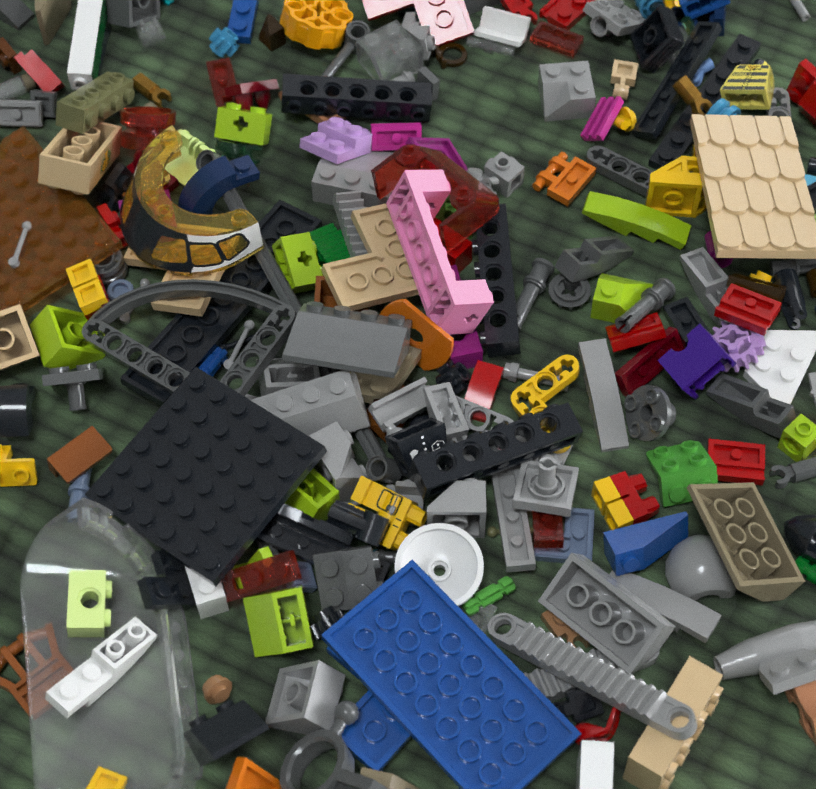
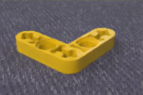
M562 355L512 392L511 403L518 416L521 417L527 413H533L534 415L542 412L547 407L545 402L578 378L580 373L578 360L572 355ZM562 366H572V371L564 370L562 372ZM543 379H548L553 382V386L548 390H541L538 387V383ZM520 397H522L523 399L528 398L529 405L532 408L530 412L529 408L525 403L522 402L519 404ZM541 427L543 431L551 433L548 427ZM570 446L554 451L553 453H564L570 448Z

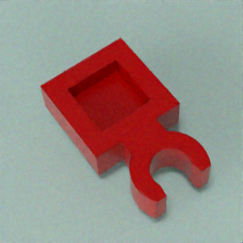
M500 0L506 11L531 17L532 23L534 25L537 24L538 16L534 11H531L533 7L531 0Z
M106 203L98 206L97 211L100 223L111 241L113 240L114 245L119 249L127 247L128 245L124 240L122 230L119 228L120 218L117 212H111Z

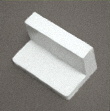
M485 6L482 11L480 26L475 30L474 35L520 47L527 39L531 17Z

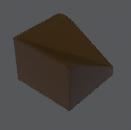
M269 14L266 16L258 39L273 52L286 44L284 27Z

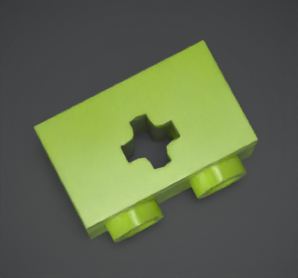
M226 102V106L218 107L214 137L262 146L269 144L272 114L265 113V108L251 106L250 110L241 109V104ZM244 119L245 122H248V127L239 124L240 120Z
M310 232L281 236L272 245L276 262L294 294L315 290L316 276L324 275L321 271L322 266L319 265L316 256V244L311 239Z

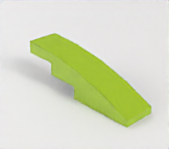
M592 191L588 193L582 210V214L624 236L633 232L652 243L660 239L680 250L686 245L691 228L690 224L643 204Z

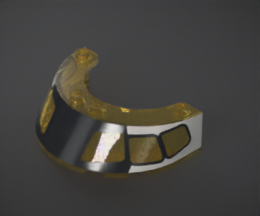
M173 126L162 131L144 150L121 204L120 226L124 239L131 251L140 260L155 269L159 267L170 270L171 274L192 276L193 272L209 271L211 274L225 270L262 250L264 247L259 223L247 210L236 209L213 215L196 214L178 207L168 198L163 186L171 181V178L165 167L171 161L182 156L180 151L182 137Z

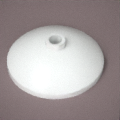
M432 523L419 527L403 540L397 551L395 573L413 559L457 606L467 602L475 594L482 581L484 571L482 552L474 538L457 526L447 523ZM437 568H443L445 574L437 576L434 571Z

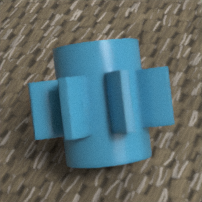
M217 27L209 37V40L212 41L209 47L219 57L223 58L226 54L231 57L239 47L236 44L238 41L237 35L227 27L222 31Z

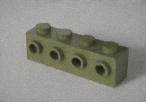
M107 71L57 101L56 126L84 134L133 101L135 95L133 89L134 80L125 77L122 73Z

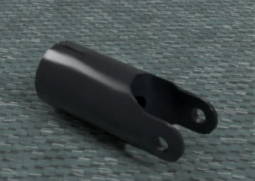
M792 268L782 269L775 273L773 279L775 283L787 286L781 308L788 326L793 330H798L801 326L800 320H804L807 317L804 295L797 271Z

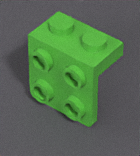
M687 440L678 445L669 447L659 446L654 450L646 452V458L658 476L660 502L663 507L693 501L687 490L690 484H718L717 466L699 441Z

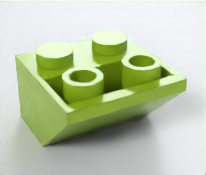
M313 468L284 504L301 510L319 521H326L331 506L336 500L340 501L339 490Z
M302 585L243 598L255 657L284 654L314 647Z

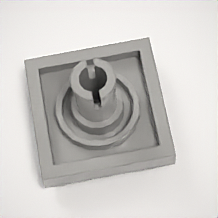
M543 457L539 461L530 460L522 463L512 508L570 517L579 467L559 465L552 457Z

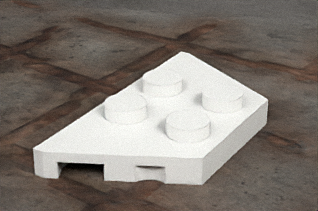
M767 330L764 336L766 346L763 347L764 355H757L758 363H753L752 361L748 363L749 369L745 368L743 377L751 384L768 389L771 398L791 404L816 353V331Z

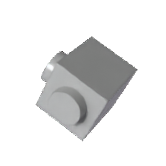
M502 151L494 158H490L484 166L485 175L499 179V184H492L491 187L506 198L523 184L525 167L518 163L515 158L509 157Z

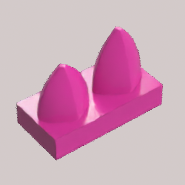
M421 123L371 124V151L409 150L405 143L409 137L422 136Z

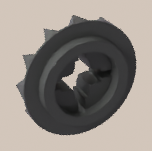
M561 273L551 280L548 294L551 297V302H556L559 308L564 306L568 307L571 311L573 307L578 306L581 308L585 302L589 301L591 287L586 279L571 282ZM565 288L569 291L574 290V296H571L569 293L565 294Z

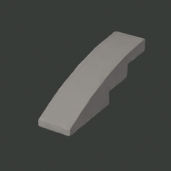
M606 338L579 342L578 351L584 369L583 378L589 397V409L601 453L629 448L626 425Z
M450 382L424 387L423 393L429 418L432 417L445 423L447 442L456 441L457 443L465 440L468 437L469 427ZM440 409H448L449 416L444 418V415L439 412ZM463 455L466 460L475 461L472 455Z
M612 570L609 574L676 626L675 632L682 629L706 643L721 619V614L663 585L632 573L616 576Z

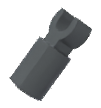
M816 456L790 463L787 467L783 465L773 466L769 471V475H780L783 478L776 481L775 488L782 489L788 485V482L796 483L816 477Z

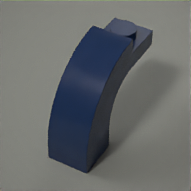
M249 155L228 161L226 156H222L206 164L190 178L184 186L178 201V214L186 226L202 227L213 223L214 205L223 194L235 187L259 180L260 172Z

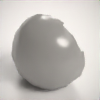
M693 535L687 537L670 551L665 562V576L672 590L695 601L707 595H718L720 599L734 596L737 589L711 536Z

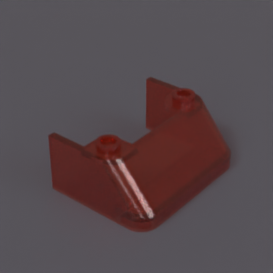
M407 144L371 170L376 195L380 200L394 190L405 170L444 171L445 177L450 183V203L457 210L439 224L442 245L445 247L447 254L494 217L500 209L499 198L493 191L441 151Z

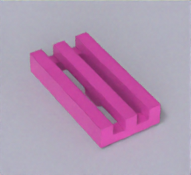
M616 96L615 99L613 97H608V99L605 97L600 98L580 135L584 141H604L623 106L624 101L620 96Z

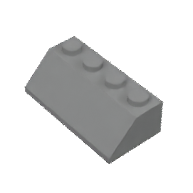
M341 370L251 400L308 436L336 421L342 430L347 429L349 433L371 427L358 378L353 371Z
M576 553L569 555L538 600L539 603L625 672L632 675L660 650L676 627L586 556Z

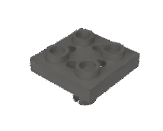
M97 363L76 365L77 371H70L69 366L50 368L49 374L42 375L43 386L64 384V386H67L69 411L87 409L83 384H86V381L105 378L104 368H97Z

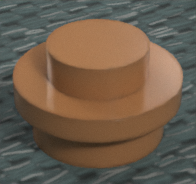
M221 675L210 677L202 688L204 699L209 704L224 702L230 695L232 683L228 678Z

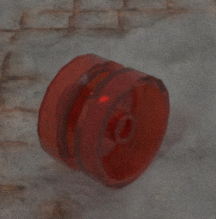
M150 106L120 109V123L125 127H129L120 132V146L127 149L145 150L161 132L176 124V111L170 108ZM156 140L147 151L161 150L162 145Z

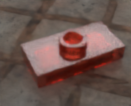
M540 20L530 36V42L574 58L584 42V36Z

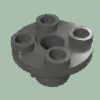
M644 385L625 398L626 422L629 435L642 441H655L665 434L668 427L676 419L675 406L660 387Z

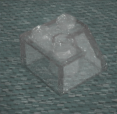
M397 20L356 39L357 61L373 79L391 80L400 76L402 71H411L414 75L418 73V69L423 67V48Z

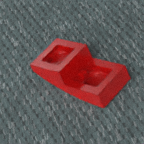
M477 360L464 399L492 410L504 367ZM477 411L472 415V419L485 423L486 415L482 411Z

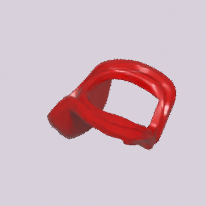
M615 707L612 708L605 728L585 722L575 725L582 733L575 743L581 745V740L609 741L617 730L621 711Z

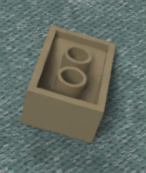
M35 0V13L44 45L50 44L72 8L71 0Z

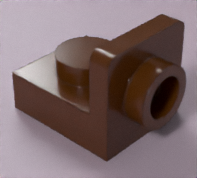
M1 37L0 63L3 68L8 67L13 75L22 71L21 65L14 59L17 54L7 41Z

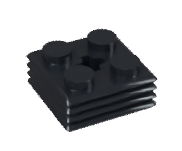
M662 4L630 34L641 69H648V72L651 71L652 73L659 67L664 66L667 60L676 51H679L684 44L673 9L666 8Z

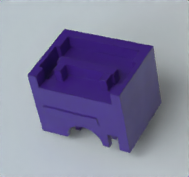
M700 323L686 335L688 345L684 350L677 352L671 348L658 360L681 389L695 400L699 397L695 391L697 389L702 390L704 385L717 373L723 372L726 363H729L732 367L737 364Z

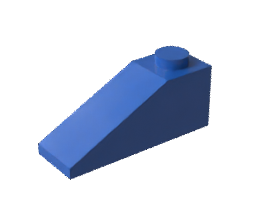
M687 512L603 532L604 554L615 575L620 576L645 569L683 539L687 538Z

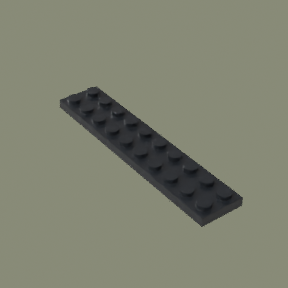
M280 199L259 222L261 235L274 258L272 245L281 236L306 233L322 227V220ZM245 239L234 250L231 257L247 246ZM253 251L227 265L219 281L250 288L264 294L272 286ZM211 298L203 317L178 313L147 348L191 373L195 367L199 368L204 360L222 344L253 307L235 301ZM154 364L150 369V374L159 373L163 368V364ZM130 368L120 377L122 385L160 406L171 396V393ZM181 375L175 376L171 380L170 385L173 387L179 386L183 382L184 377Z

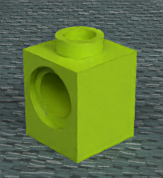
M800 414L783 430L777 448L795 462L804 460L816 449V424L803 414Z

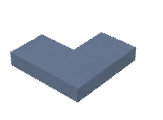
M572 508L570 517L565 516L564 533L535 530V561L565 563L571 553L584 555L592 561L595 510Z

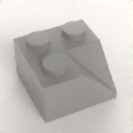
M588 61L539 64L538 89L544 122L590 118L595 108L596 96Z
M336 421L309 435L314 440L323 444L327 450L314 469L339 490L340 501L349 502L360 476L369 477L362 464L357 465L354 460L355 455L351 448L354 441L347 429L342 430Z

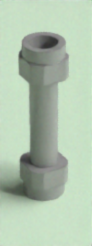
M506 362L503 378L516 382L517 379L529 380L538 372L520 368L518 363ZM543 379L539 382L553 386V382L548 379ZM568 385L567 387H565L563 390H561L560 392H562V391L567 392L569 385Z

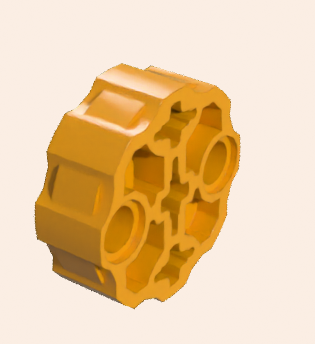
M284 0L279 23L284 27L285 35L292 41L300 42L308 48L317 50L321 48L336 49L341 47L345 39L346 27L353 20V13L349 11L344 0Z

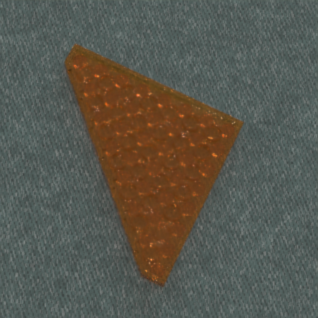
M24 126L3 138L0 144V311L18 304L21 305L23 312L27 311L70 282L66 268L91 259L95 266L123 248L120 239L82 195L75 194L66 189H52L47 185L38 183L39 158L44 149ZM29 221L32 223V229L27 232L18 258L20 265L17 268H11L8 260L14 256L23 231L22 223Z

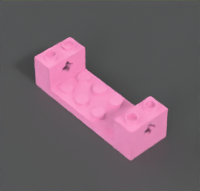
M405 170L386 205L426 315L449 335L473 333L494 301L492 292L489 290L485 279L456 281L455 272L451 269L447 258V251L439 237L438 227L433 221L451 192L450 183L447 181L443 170Z

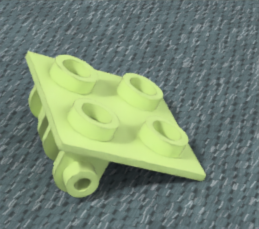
M179 129L175 133L178 149L155 163L185 186L190 178L199 171L196 167V159L199 153L203 150H210L215 153L216 151L210 149L197 137H193L187 130Z

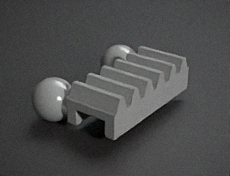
M425 377L385 396L369 406V412L382 432L387 433L386 436L402 430V428L396 426L400 423H405L409 418L413 419L417 414L421 415L427 410L423 388L426 387L425 384L427 382ZM442 408L439 411L440 414L444 415V418H447L450 414L446 408Z

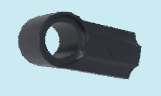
M338 500L331 506L327 515L328 523L354 534V537L377 547H379L389 519L368 510L362 511L355 508V506Z

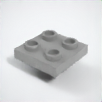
M623 0L586 2L583 9L586 14L592 17L590 26L596 36L610 34L622 36L630 34L645 20L641 17L642 14L639 11L630 9L624 4Z

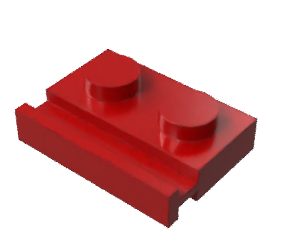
M550 0L539 10V17L541 19L543 17L546 18L548 23L567 33L587 15L583 11L586 2L596 0Z
M731 283L720 300V304L716 306L714 316L765 336L767 329L770 328L778 315L782 303Z
M657 312L646 315L627 333L620 332L626 326L625 324L619 329L616 328L615 324L605 327L613 352L666 338L664 327Z
M708 439L707 453L717 466L718 481L734 483L754 482L755 485L763 486L765 481V444Z

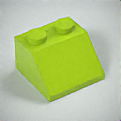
M46 305L31 322L30 328L44 367L58 368L69 366V370L77 368L76 365L89 364L106 356L103 352L91 346L83 337L82 328L88 320L82 312ZM93 331V332H92V335H93V334L98 335V333H97L96 331Z

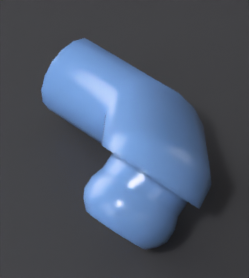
M710 58L702 62L691 82L695 87L702 83L704 74L715 68Z

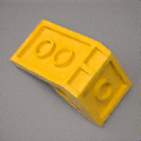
M694 144L692 156H681L650 174L645 206L677 217L696 218L706 211V202Z

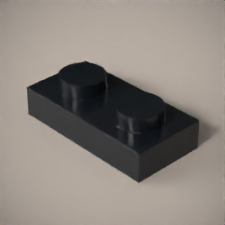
M688 297L663 306L664 315L671 326L677 328L685 348L688 345L686 335L699 323L710 333Z

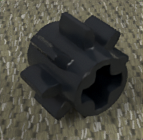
M449 360L436 369L439 373L436 376V383L450 382L455 395L468 387L466 381L469 380L470 374L461 362L454 364L452 360Z
M329 606L312 617L316 624L310 628L316 639H321V635L344 616L341 609L335 612L333 607Z

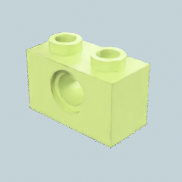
M69 570L66 626L68 637H105V627H111V609H106V599H112V581H107L106 570ZM89 599L98 602L93 608H85L82 605L83 602Z

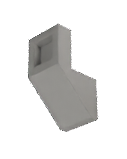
M406 12L401 25L405 47L421 59L428 60L431 50L435 49V37L431 35L430 26H421V23L417 22L416 12Z

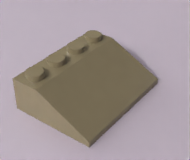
M754 482L690 484L687 487L737 590L762 602L786 599L805 582Z

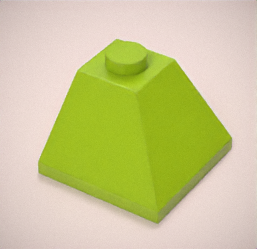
M601 273L593 297L590 318L615 323L618 317L623 315L641 299L642 292L647 288H652L653 284Z

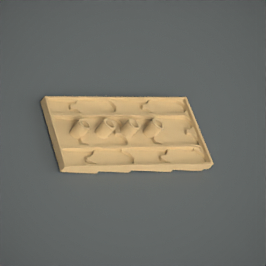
M691 114L690 126L716 258L816 259L815 211L806 184L805 170L798 150L799 143L791 116L753 117L752 115L728 116L705 114L703 116V114Z

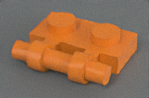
M560 152L557 156L552 157L545 170L538 173L532 187L535 191L539 192L543 187L549 186L547 188V195L569 206L595 176L596 167L576 156L569 163L566 161L568 155L565 152ZM556 172H561L558 177L554 176Z

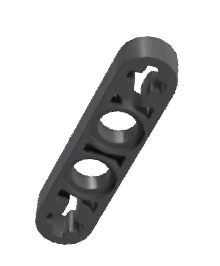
M593 146L588 149L586 162L596 167L597 173L646 197L650 174L654 171L605 147ZM615 166H622L626 170L622 172H616L612 168H614ZM636 177H644L647 181L639 183L634 179Z

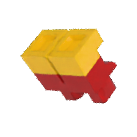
M91 259L66 268L79 307L86 319L89 320L95 312L110 302L101 277L97 274Z
M626 471L593 483L591 496L602 516H604V520L610 530L646 522L648 518L658 514L660 505L654 496L641 500L639 494L647 490V483L642 473L628 477Z

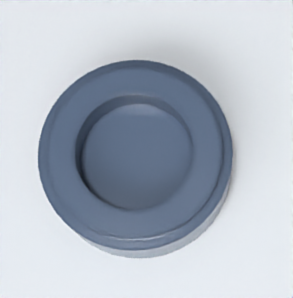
M118 279L110 283L107 288L109 300L112 301L118 296L134 290L132 283L125 279Z

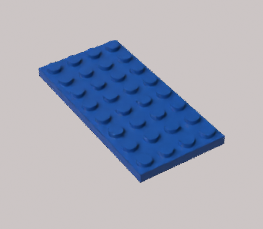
M413 559L321 635L322 640L460 789H524L575 743L582 734Z

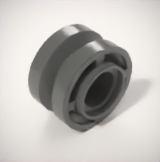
M104 244L94 248L89 253L87 260H92L104 286H109L115 280L124 279L127 275L128 265L124 262L123 254L117 246Z

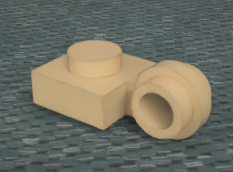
M614 59L610 83L615 84L613 98L620 96L623 100H627L629 87L635 86L638 63Z

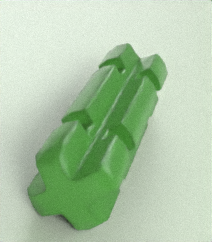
M505 576L497 581V585L493 583L474 594V598H470L461 605L463 611L468 616H472L480 611L479 608L482 607L484 609L502 599L503 594L507 596L516 590L514 581L510 577Z

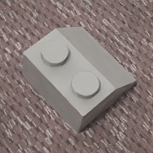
M474 478L455 481L427 506V525L447 523L465 530L473 538H484L486 524V481H479Z
M320 660L280 668L265 721L268 727L305 735L317 730H330L336 720L334 712L343 692L342 687L345 675Z

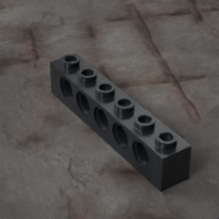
M283 74L281 113L325 116L338 114L341 117L429 122L432 108L431 83Z
M506 203L474 207L475 217L470 218L471 232L477 233V239L472 240L473 255L479 256V262H474L475 278L485 279L489 290L492 292L493 301H501V303L493 304L479 323L485 325V331H480L482 348L487 347L488 357L521 354ZM497 324L503 325L502 327H494Z
M568 402L562 405L555 403L547 406L540 413L534 415L533 413L524 414L515 422L509 424L507 422L499 423L492 430L485 433L481 431L474 432L463 441L457 443L456 441H449L443 444L440 449L432 452L429 450L422 451L412 459L409 471L422 499L425 500L443 493L455 481H463L467 478L479 480L576 444L583 430ZM541 427H548L552 432H545L541 429ZM515 436H522L527 442H520ZM496 445L501 451H493L489 446ZM463 455H472L475 461H468ZM445 464L450 470H440L437 465Z

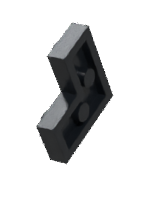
M162 550L151 554L157 577H144L137 581L145 610L189 609L196 605L184 565Z

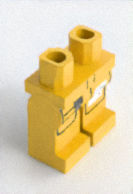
M360 476L350 499L377 511L378 515L389 519L380 544L397 551L403 540L409 535L405 533L409 523L411 522L422 527L427 520V512L418 507L417 502L367 477ZM348 503V504H350V505H352V506H355V508H358V509H360V510H362V511H365V510H366V509H364V508H362V507H359V506H357V505H355V504Z

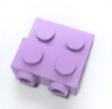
M331 117L327 121L318 123V132H313L309 136L300 138L301 149L335 164L371 152L372 133L361 126L351 125L349 121H344L339 117Z

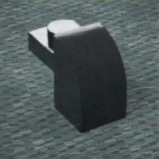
M24 383L0 386V437L29 436L33 428L31 405L36 397L35 386H29Z

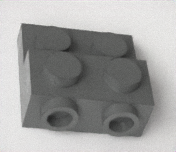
M372 544L313 554L322 610L329 606H332L335 612L339 609L342 611L352 610L384 583L383 580L378 581L376 569H381L379 552H373Z

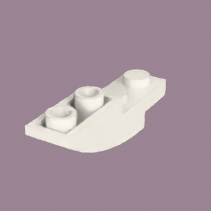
M135 616L94 648L88 660L46 692L45 699L66 718L70 717L83 705L89 707L136 663L156 640L157 634Z

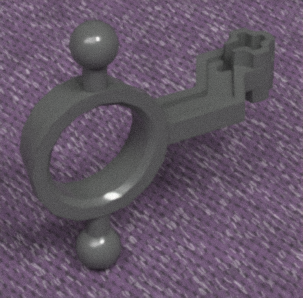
M342 701L336 706L334 712L336 720L330 730H317L307 734L295 743L286 755L280 769L279 783L281 788L300 789L301 779L311 761L322 752L336 749L337 763L334 771L327 781L317 789H388L372 778L354 773L355 760L342 738V733L346 726L353 724L359 715L358 707L351 701Z

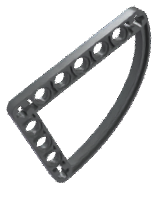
M171 280L136 288L108 302L84 324L82 335L94 348L172 394L178 386H171V380L178 375L183 376L185 379L190 372L109 324L136 307L161 299L198 296L219 298L258 308L270 313V315L220 380V382L229 387L232 380L236 378L242 379V385L235 389V391L245 397L289 338L297 314L292 306L272 296L243 286L212 280ZM289 315L290 317L288 321L285 319L282 321L280 320L282 316L287 317ZM100 331L104 336L103 339L96 334L92 335V332ZM275 335V341L271 345H262V340L265 336ZM114 340H122V344L118 349H109L110 344ZM134 352H142V357L138 361H129L130 356ZM250 357H259V362L256 366L246 367V361ZM154 364H163V368L159 373L150 374V369Z

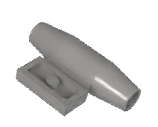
M816 620L789 624L748 638L713 658L716 671L723 675L721 680L760 674L761 681L773 695L815 681Z

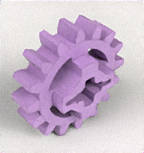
M725 321L721 322L722 327L720 329L717 327L712 328L714 332L712 336L737 363L733 367L735 372L739 371L740 366L749 369V362L758 363L757 355H764L763 347L766 346L763 335L733 323L727 324ZM729 363L724 365V372H727L732 367Z

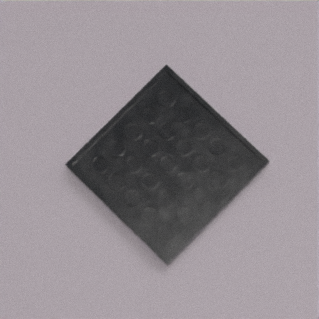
M195 367L85 493V496L92 503L216 587L325 455L327 450L323 444Z

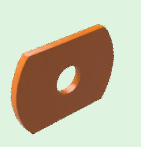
M407 299L392 301L384 307L379 315H403L405 319L412 320L411 328L421 333L423 337L422 342H417L410 338L409 344L422 350L421 359L417 363L423 370H433L447 362L454 348L453 337Z

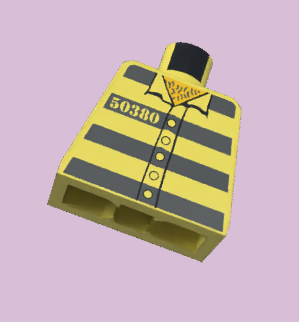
M762 59L755 60L753 65L736 66L720 88L721 97L730 102V107L735 105L740 109L770 110L775 87L771 66Z

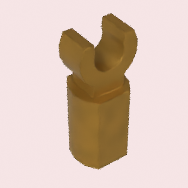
M140 72L132 78L134 80L133 88L150 101L153 100V103L160 109L163 108L160 99L172 101L171 94L167 89H160L159 85Z
M686 75L672 86L683 101L691 106L692 114H703L704 116L705 114L701 107L706 112L712 107V103L701 97L700 91Z

